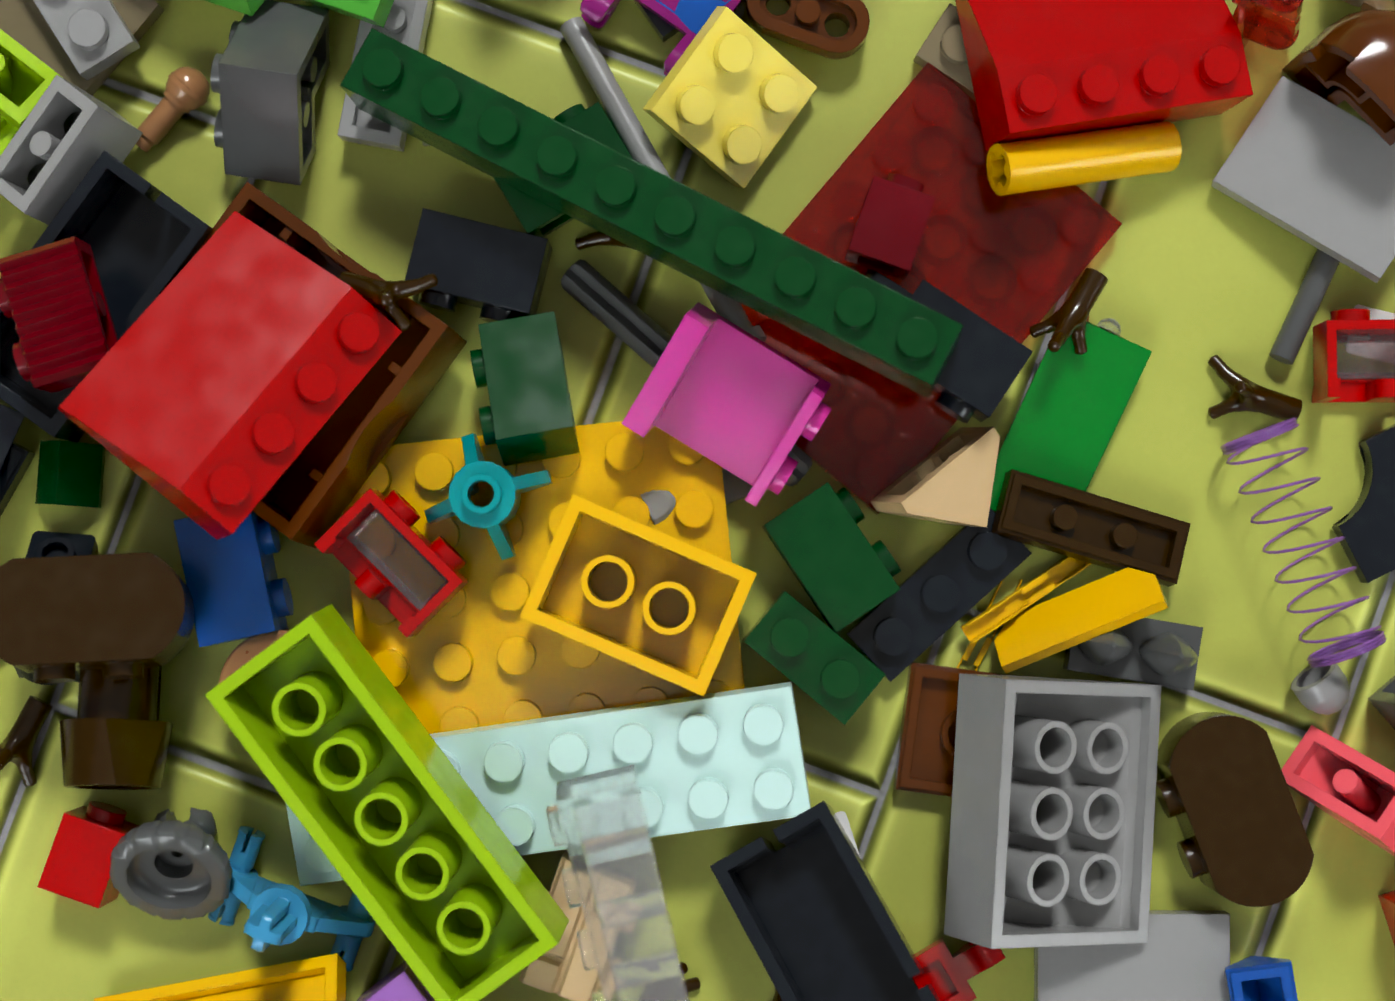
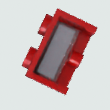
M1341 309L1331 311L1330 320L1314 326V384L1311 402L1395 403V319L1371 320L1369 309Z
M370 488L314 545L323 554H333L357 578L354 581L355 585L371 600H379L401 623L398 627L400 632L406 638L413 637L469 582L459 572L467 562L440 535L431 543L414 526L421 516L398 492L392 490L385 497L379 490Z

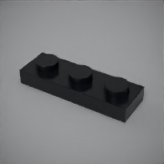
M991 508L989 510L987 527L964 526L899 585V591L878 604L846 633L867 658L886 674L885 677L888 681L891 682L1032 554L1022 542L991 532L995 512Z

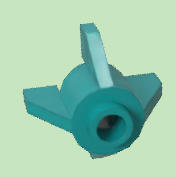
M472 433L463 436L461 439L465 466L454 475L450 483L449 499L424 511L427 521L432 524L457 516L462 522L472 527L487 529L502 560L515 557L516 553L506 524L515 517L520 507L521 493L552 484L550 473L548 470L514 477L507 469L493 462L485 461L476 434ZM479 482H487L494 490L492 502L485 507L475 505L471 500V496L479 492Z

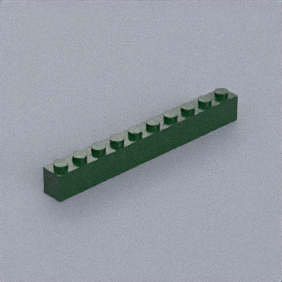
M371 28L340 84L358 109L928 399L959 342L963 329L962 324Z

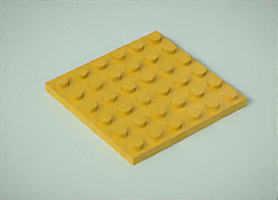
M623 421L575 426L580 453L508 466L503 465L497 444L485 445L483 435L477 436L485 461L493 462L507 469L514 477L548 470L553 482L552 484L521 493L520 507L515 517L506 524L516 556L502 560L487 529L472 527L462 522L457 516L431 524L428 523L424 512L449 499L450 483L454 475L465 466L462 439L451 438L393 444L343 511V514L370 488L379 490L385 497L392 490H395L420 514L421 518L414 526L431 543L440 535L466 560L467 563L459 572L469 582L416 636L406 638L398 629L401 623L379 600L368 598L355 585L354 581L357 578L349 571L355 636L429 734L699 695L519 616L572 494L732 562L722 467L656 426L645 437H642L622 424ZM479 482V492L471 496V500L475 505L485 507L492 502L494 490L487 482ZM651 490L669 491L675 497L676 505L665 520L654 525L649 508L643 501L641 494ZM380 515L358 535L423 603L446 582ZM738 619L705 694L745 688Z

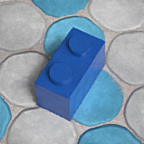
M251 511L233 534L216 540L190 517L173 520L186 585L193 598L195 610L194 624L199 647L228 643L251 636L288 629L286 616L293 615V599L286 578L278 579L273 554L279 553L281 550L280 536L276 528Z

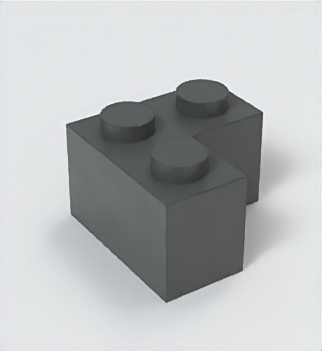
M265 0L253 16L244 14L241 21L235 20L230 29L228 46L223 54L217 53L215 55L210 76L212 91L220 93L221 109L218 111L215 120L214 142L216 147L223 148L225 174L301 185L316 151L315 95L330 65L329 9Z

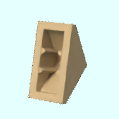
M961 427L870 502L877 512L951 525L987 527L1000 443L999 434L994 427Z

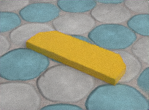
M1129 567L1025 609L1007 621L994 640L1001 667L1006 674L1165 610L1168 608V605L1155 574Z

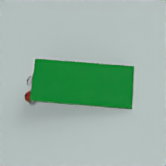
M1088 316L1085 329L1087 352L1085 354H1075L1071 335L1059 351L1052 352L1047 348L998 452L990 504L992 510L996 511L1005 473L1012 469L1082 491L1087 490L1152 351L1121 337V327L1116 320L1105 318L1096 326L1088 322Z

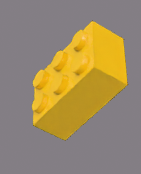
M572 494L519 617L704 696L757 573Z

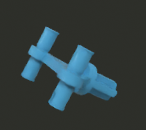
M239 827V833L229 858L233 870L229 896L224 899V903L208 914V918L213 922L221 918L220 925L232 926L235 923V917L242 901L250 910V916L244 925L243 932L253 937L251 948L258 952H264L271 944L278 946L291 944L301 937L305 931L310 933L337 934L330 954L338 953L342 958L345 951L343 960L346 963V972L352 971L362 939L370 937L376 925L375 920L354 892H352L348 905L339 907L307 895L293 885L278 884L258 876L257 870L253 867L266 835L260 830L252 834L254 830L252 827Z

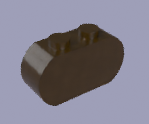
M151 552L13 558L0 567V658L24 672L34 673V682L36 683L76 681V671L102 669L103 679L129 680L143 678L144 667L166 665L181 652L191 635L195 618L191 593L183 579L164 560Z
M1221 712L1196 713L1176 723L1164 736L1158 748L1157 768L1161 780L1156 781V795L1168 818L1176 816L1185 839L1177 842V849L1188 875L1192 879L1199 877L1200 881L1208 888L1239 905L1264 907L1287 899L1306 880L1312 867L1314 853L1267 731L1250 720Z

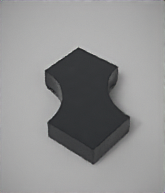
M1395 424L1359 442L1365 472L1362 491L1352 510L1332 526L1337 537H1345L1344 540L1340 541V544L1351 565L1357 566V569L1354 571L1361 583H1369L1395 570Z

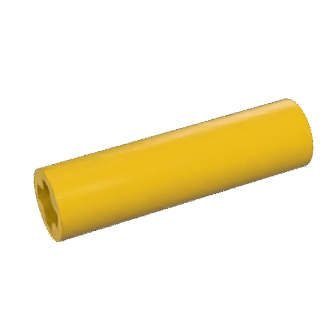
M1170 121L997 143L990 147L987 154V177L992 190L997 195L1004 196L1171 172L1180 163L1182 144L1177 128Z

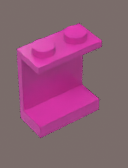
M698 302L685 314L622 424L642 437H645L656 426L752 485L753 487L745 501L756 507L766 489L779 495L799 462L788 456L799 436L801 435L812 442L832 408L821 401L830 388L831 383Z

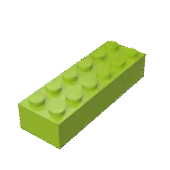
M332 604L308 616L205 694L435 1001H479L559 943L569 922L567 916Z

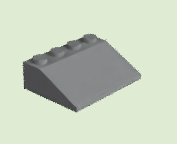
M959 673L944 925L945 935L989 949L1148 943L1162 685Z

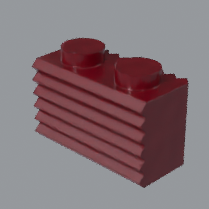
M73 236L0 258V308L7 318L12 317L16 323L15 329L19 335V342L13 344L12 350L20 375L25 381H31L34 388L51 393L79 385L118 341L91 245Z

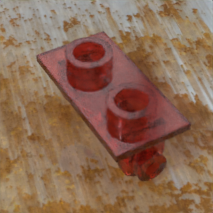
M1232 0V3L1237 4L1233 18L1240 30L1244 49L1249 40L1273 50L1287 49L1296 42L1299 35L1303 0Z

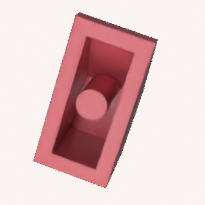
M1311 725L1281 769L1288 787L1358 835L1395 856V772Z

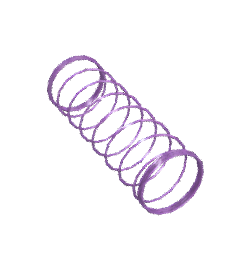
M1294 417L1222 445L1220 449H1222L1223 455L1235 452L1227 459L1226 464L1229 465L1246 464L1301 451L1250 479L1240 487L1238 493L1244 495L1258 494L1311 481L1259 510L1252 516L1250 522L1254 524H1269L1320 512L1280 533L1266 543L1262 552L1267 554H1280L1329 543L1283 568L1276 574L1274 580L1280 584H1292L1335 575L1295 597L1287 605L1286 611L1293 614H1303L1343 606L1316 620L1299 635L1298 640L1304 643H1323L1341 640L1309 655L1307 659L1309 661L1308 664H1310L1309 667L1318 668L1340 663L1367 653L1384 644L1387 638L1384 631H1378L1382 627L1379 625L1360 632L1329 639H1302V635L1317 623L1350 606L1369 599L1370 596H1364L1316 609L1290 610V606L1305 594L1357 569V566L1291 581L1277 580L1284 571L1293 565L1345 539L1344 536L1291 549L1279 551L1265 550L1266 547L1281 536L1333 509V507L1328 506L1279 519L1253 521L1255 517L1266 509L1321 479L1320 477H1312L1262 490L1241 491L1261 476L1308 451L1309 448L1301 447L1255 459L1229 462L1236 455L1251 446L1297 428L1299 424H1297V418Z

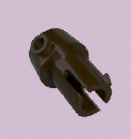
M162 666L144 667L143 678L129 680L103 679L102 669L80 671L77 718L60 720L64 787L96 790L162 789L173 728L171 722L159 721Z

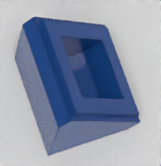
M1250 956L1225 967L1230 1001H1298L1290 959Z

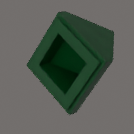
M63 440L40 441L35 504L101 508L106 448L100 444Z

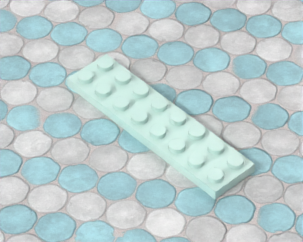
M792 682L430 734L520 855L794 818L811 808ZM286 804L300 886L344 880Z

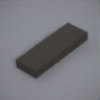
M1012 469L1005 473L991 532L1008 539L1111 570L1120 571L1129 567L1155 574L1159 584L1169 587L1176 585L1178 582L1191 523Z

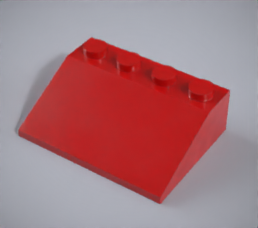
M955 0L986 152L989 151L993 144L1161 121L1176 122L1219 115L1253 95L1241 33L1225 0Z
M234 211L57 409L211 536L219 540L235 532L402 331L351 286L240 213Z

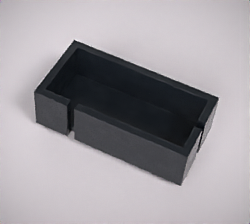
M104 150L32 249L73 236L91 245L119 340L191 260L213 228ZM0 308V399L54 438L78 442L85 431L57 409L78 385L51 393L34 388L31 381H25L20 375L13 357V344L19 342V335L15 329L16 323L12 317L7 318Z
M825 801L773 829L778 841L786 845L778 851L775 850L771 841L759 837L710 866L782 1001H941L932 984L919 989L915 983L914 978L923 974L924 970L834 810Z

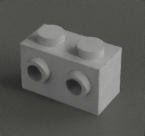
M56 75L0 156V194L23 213L49 225L104 150L123 163L143 132L104 102L61 76Z

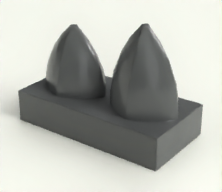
M1142 618L1066 649L1063 669L1193 690L1203 627Z

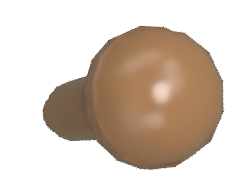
M180 67L171 72L166 83V90L163 92L165 96L138 128L143 132L136 143L138 147L148 152L153 145H158L185 112L189 113L191 110L204 106L210 94V84L202 72L191 67Z

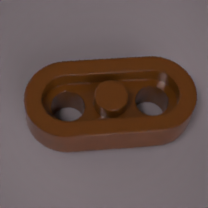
M747 0L746 3L748 18L759 32L830 59H843L856 53L862 47L869 29V13L861 0H785L789 5V10L783 15H774L767 10L766 3L769 0ZM832 19L841 20L846 24L848 32L844 36L833 37L826 32L825 24Z

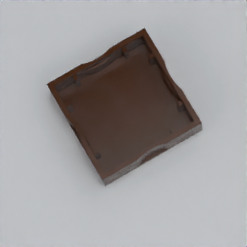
M246 182L197 250L198 252L229 216L236 211L337 278L342 272L348 271L385 281L340 251L320 233L249 182ZM409 297L399 300L398 306L410 320V328L402 331L252 510L292 541L315 549L317 548L314 543L338 520L467 343L465 339L447 324ZM377 309V310L380 311L386 318H388L395 326H397V325L393 322V320L390 319L385 313H383L381 310Z

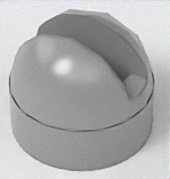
M1337 663L1318 668L1307 667L1291 683V689L1302 705L1318 714L1330 715L1338 712L1349 699L1350 687L1345 674Z

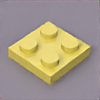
M717 6L644 106L643 110L733 186L744 189L815 92L817 86L727 6Z

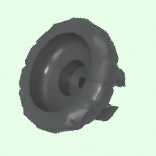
M191 807L189 820L182 822L176 819L174 812H170L167 809L158 813L154 821L143 823L139 827L131 829L119 839L111 853L109 875L114 888L120 892L130 905L138 907L152 916L158 915L163 919H193L204 917L207 913L214 912L224 903V899L229 896L233 870L227 853L215 840L217 828L212 812Z

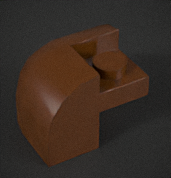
M1365 10L1348 14L1327 27L1282 70L1293 82L1336 106L1346 100L1391 146L1395 143V11Z

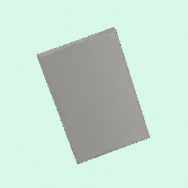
M1282 75L1213 179L1211 186L1373 282L1378 283L1395 257V143L1390 146L1369 124Z
M1149 910L1148 943L1034 947V1001H1230L1225 967L1230 965V914L1224 910Z

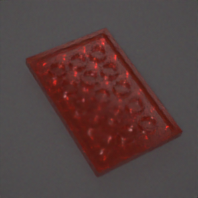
M928 62L786 229L783 235L864 275L868 268L846 261L844 257L874 176L886 179L888 173H897L911 177L924 184L923 193L934 196L936 199L911 270L905 280L879 273L911 294L914 293L924 279L1022 344L1030 334V327L1039 323L1122 223L1076 185L1004 196L997 195L992 190L987 177L986 160L988 152L985 151L976 102ZM741 303L752 325L761 326L767 337L763 341L764 343L831 383L821 402L831 407L832 410L812 442L800 435L795 445L876 515L880 512L875 510L870 501L904 473L922 462L957 419L935 404L939 396L936 392L932 391L928 399Z

